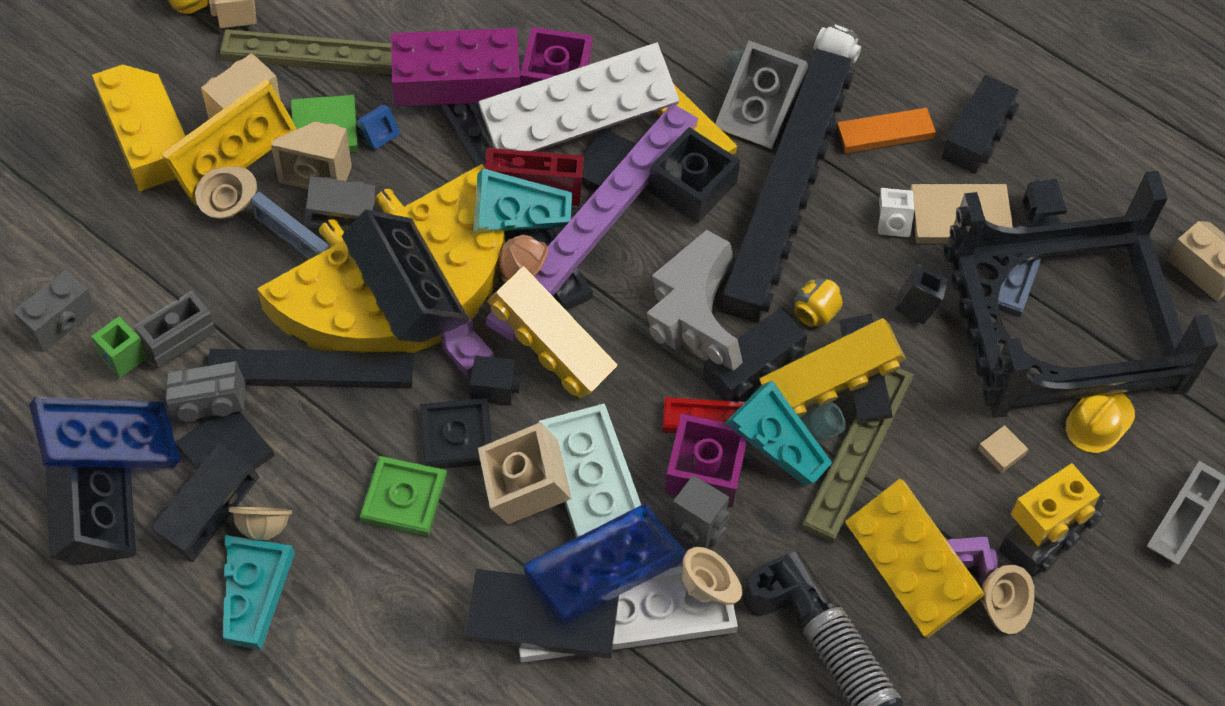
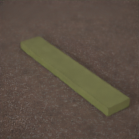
M225 29L220 50L221 60L239 61L252 53L263 64L392 75L390 43Z
M899 368L885 375L893 418L859 424L858 416L856 415L802 524V530L834 543L912 382L914 374Z

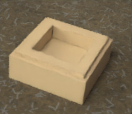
M1005 425L980 443L978 448L1001 473L1023 458L1029 450Z

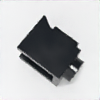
M1036 179L1027 185L1022 205L1027 220L1031 221L1030 227L1061 224L1058 215L1066 214L1067 208L1057 179Z

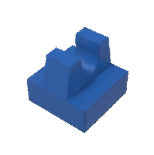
M386 105L379 106L357 120L358 122L356 123L369 147L375 150L401 134L390 108Z

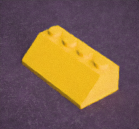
M120 65L92 74L100 101L138 191L140 192L175 180V175L161 154L183 139L185 134L159 75L126 65Z

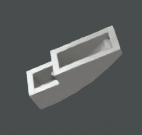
M1199 461L1146 547L1178 566L1224 491L1225 475Z

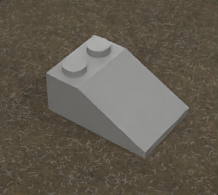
M748 40L715 124L723 132L773 150L796 103L809 68L807 61Z

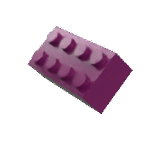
M517 28L391 33L392 87L395 107L479 103L481 100L520 88Z

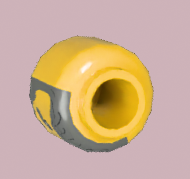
M811 279L795 295L793 300L794 313L797 319L808 327L825 326L842 308L843 301L839 287L828 279Z

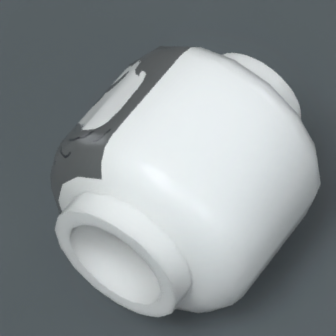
M831 24L827 28L823 27L820 30L813 49L816 50L817 48L852 58L851 63H855L860 54L861 46L857 45L858 35L856 32L837 24Z

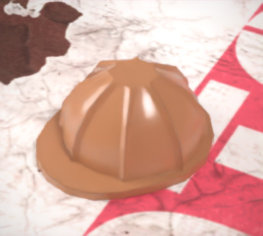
M526 235L509 239L503 245L498 257V268L502 273L503 281L506 283L523 266L535 276L547 258L549 251L547 245Z

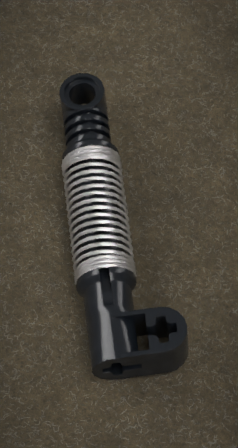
M800 552L788 553L757 567L751 572L744 591L746 607L756 614L765 615L791 604L802 621L801 629L804 635H806L809 643L813 644L812 648L816 649V653L820 654L819 659H822L823 664L827 665L826 669L830 670L829 675H832L833 680L837 681L836 686H840V691L844 692L843 697L848 698L847 702L851 703V706H903L901 696L893 688V684L889 683L886 673L882 672L879 662L875 661V657L871 655L872 652L868 650V646L864 645V640L861 639V635L857 634V630L854 629V625L847 618L843 608H841L840 604L831 601ZM774 578L776 582L773 583L771 591H769L772 579Z

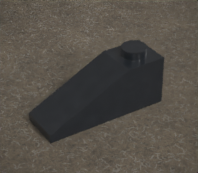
M872 313L839 320L842 338L873 323ZM878 373L867 378L869 381L867 385L853 391L859 424L893 418L885 376H881Z

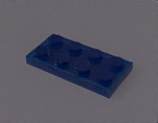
M34 397L29 404L44 466L175 468L180 462L164 402Z
M646 503L525 563L524 573L564 625L682 563L686 552Z

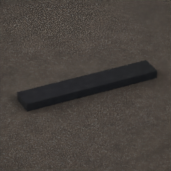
M210 349L208 366L236 361L244 377L245 385L412 388L414 353L252 349Z

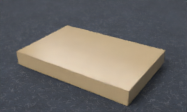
M1007 184L911 185L910 191H913L914 198L913 221L916 244L948 242L950 226L954 225L956 208L960 207L964 193L978 192L985 220L998 226L1013 228Z

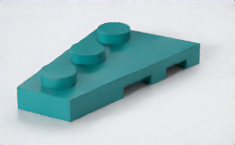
M482 169L477 174L473 233L565 227L571 220L572 192Z
M773 381L763 384L725 422L728 427L804 486L813 484L832 464L831 460Z
M225 535L227 564H225L224 576L227 579L226 597L224 598L223 639L230 645L261 650L295 551L290 545Z

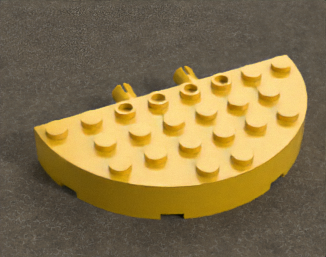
M483 164L405 207L391 189L384 190L388 196L387 198L380 192L375 197V203L384 213L413 219L467 316L472 320L478 313V308L487 297L491 296L499 280L501 272L498 268V257L505 244V231L473 233L477 174L482 169H485ZM334 219L328 220L332 227L331 229L326 222L319 228V234L327 241L331 248L257 288L262 310L270 320L288 335H294L307 342V346L319 351H405L414 353L442 341V334L422 343L398 340L394 336L383 311L376 304L372 291L362 279L360 269L348 253V248L341 237L344 231Z

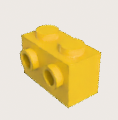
M1071 463L1019 497L1011 515L1037 546H1040L1049 539L1052 542L1059 540L1068 532V526L1077 521L1079 524H1082L1091 518L1096 512L1094 506L1100 494Z

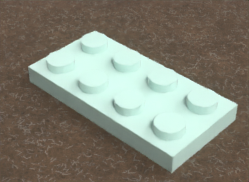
M605 403L540 420L539 423L541 422L559 442L572 498L564 503L579 547L647 529L648 522Z

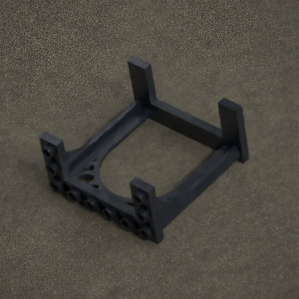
M1159 171L1145 172L1125 216L1037 227L1010 228L990 223L985 220L978 192L964 193L960 207L956 208V219L954 225L950 226V236L948 242L944 243L943 250L945 260L951 263L953 270L951 273L952 286L954 290H958L960 295V315L962 318H966L968 324V344L970 347H974L977 356L975 358L976 373L979 377L982 376L985 385L983 388L984 402L986 406L991 407L993 418L1006 417L1013 406L1169 386L1173 387L1175 395L1190 391L1217 348L1218 342L1208 314L1194 316L1183 335L1150 237V233L1168 199ZM1127 247L1163 357L1077 368L1060 367L1040 361L1023 350L1020 338L1012 339L1007 333L999 313L998 301L1001 286L1014 269L1036 258ZM1007 260L1008 265L1002 266L999 262ZM982 265L991 268L997 274V278L993 280L983 278L977 273L976 267ZM983 287L990 290V296H984L985 291ZM990 317H993L996 322H991ZM998 343L1004 344L1001 353H1000V345H998ZM1031 368H1035L1040 372V374L1033 373L1032 376H1030L1029 372Z

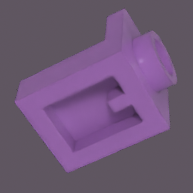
M471 319L466 324L442 334L443 351L467 378L472 374L475 355L494 357L491 349L473 330V321Z
M988 537L947 540L967 569L977 565L980 583L985 581L997 568V555L994 549H990Z

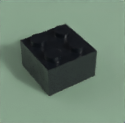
M688 127L650 166L648 189L699 223L737 183L740 159L691 127Z

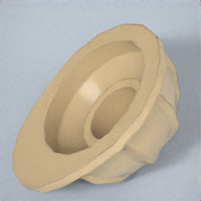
M234 166L213 169L198 182L195 191L196 203L200 210L211 218H233L234 215L251 202V198L257 191V182L253 174L242 167Z
M229 508V512H232L234 515V522L239 531L249 539L270 540L280 534L287 525L289 515L292 514V510L280 508Z
M694 547L685 553L680 580L689 595H692L702 603L717 601L724 605H733L740 600L742 586L732 568L721 556L704 547Z
M1013 564L996 568L982 582V590L985 595L980 598V601L999 631L1007 634L1018 633L1026 627L1033 612L1034 584L1032 578L1024 568Z

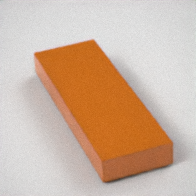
M927 108L837 122L836 126L844 154L934 139L936 134Z

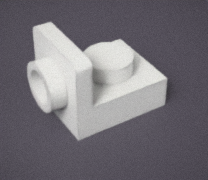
M881 188L878 233L880 235L909 237L914 215L913 191Z

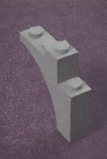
M706 230L652 275L655 286L654 293L659 303L647 312V317L650 324V334L658 343H665L675 350L686 343L691 349H698L708 355L716 364H723L734 371L743 363L738 340L722 328L712 314V305L718 287L735 265L730 242Z

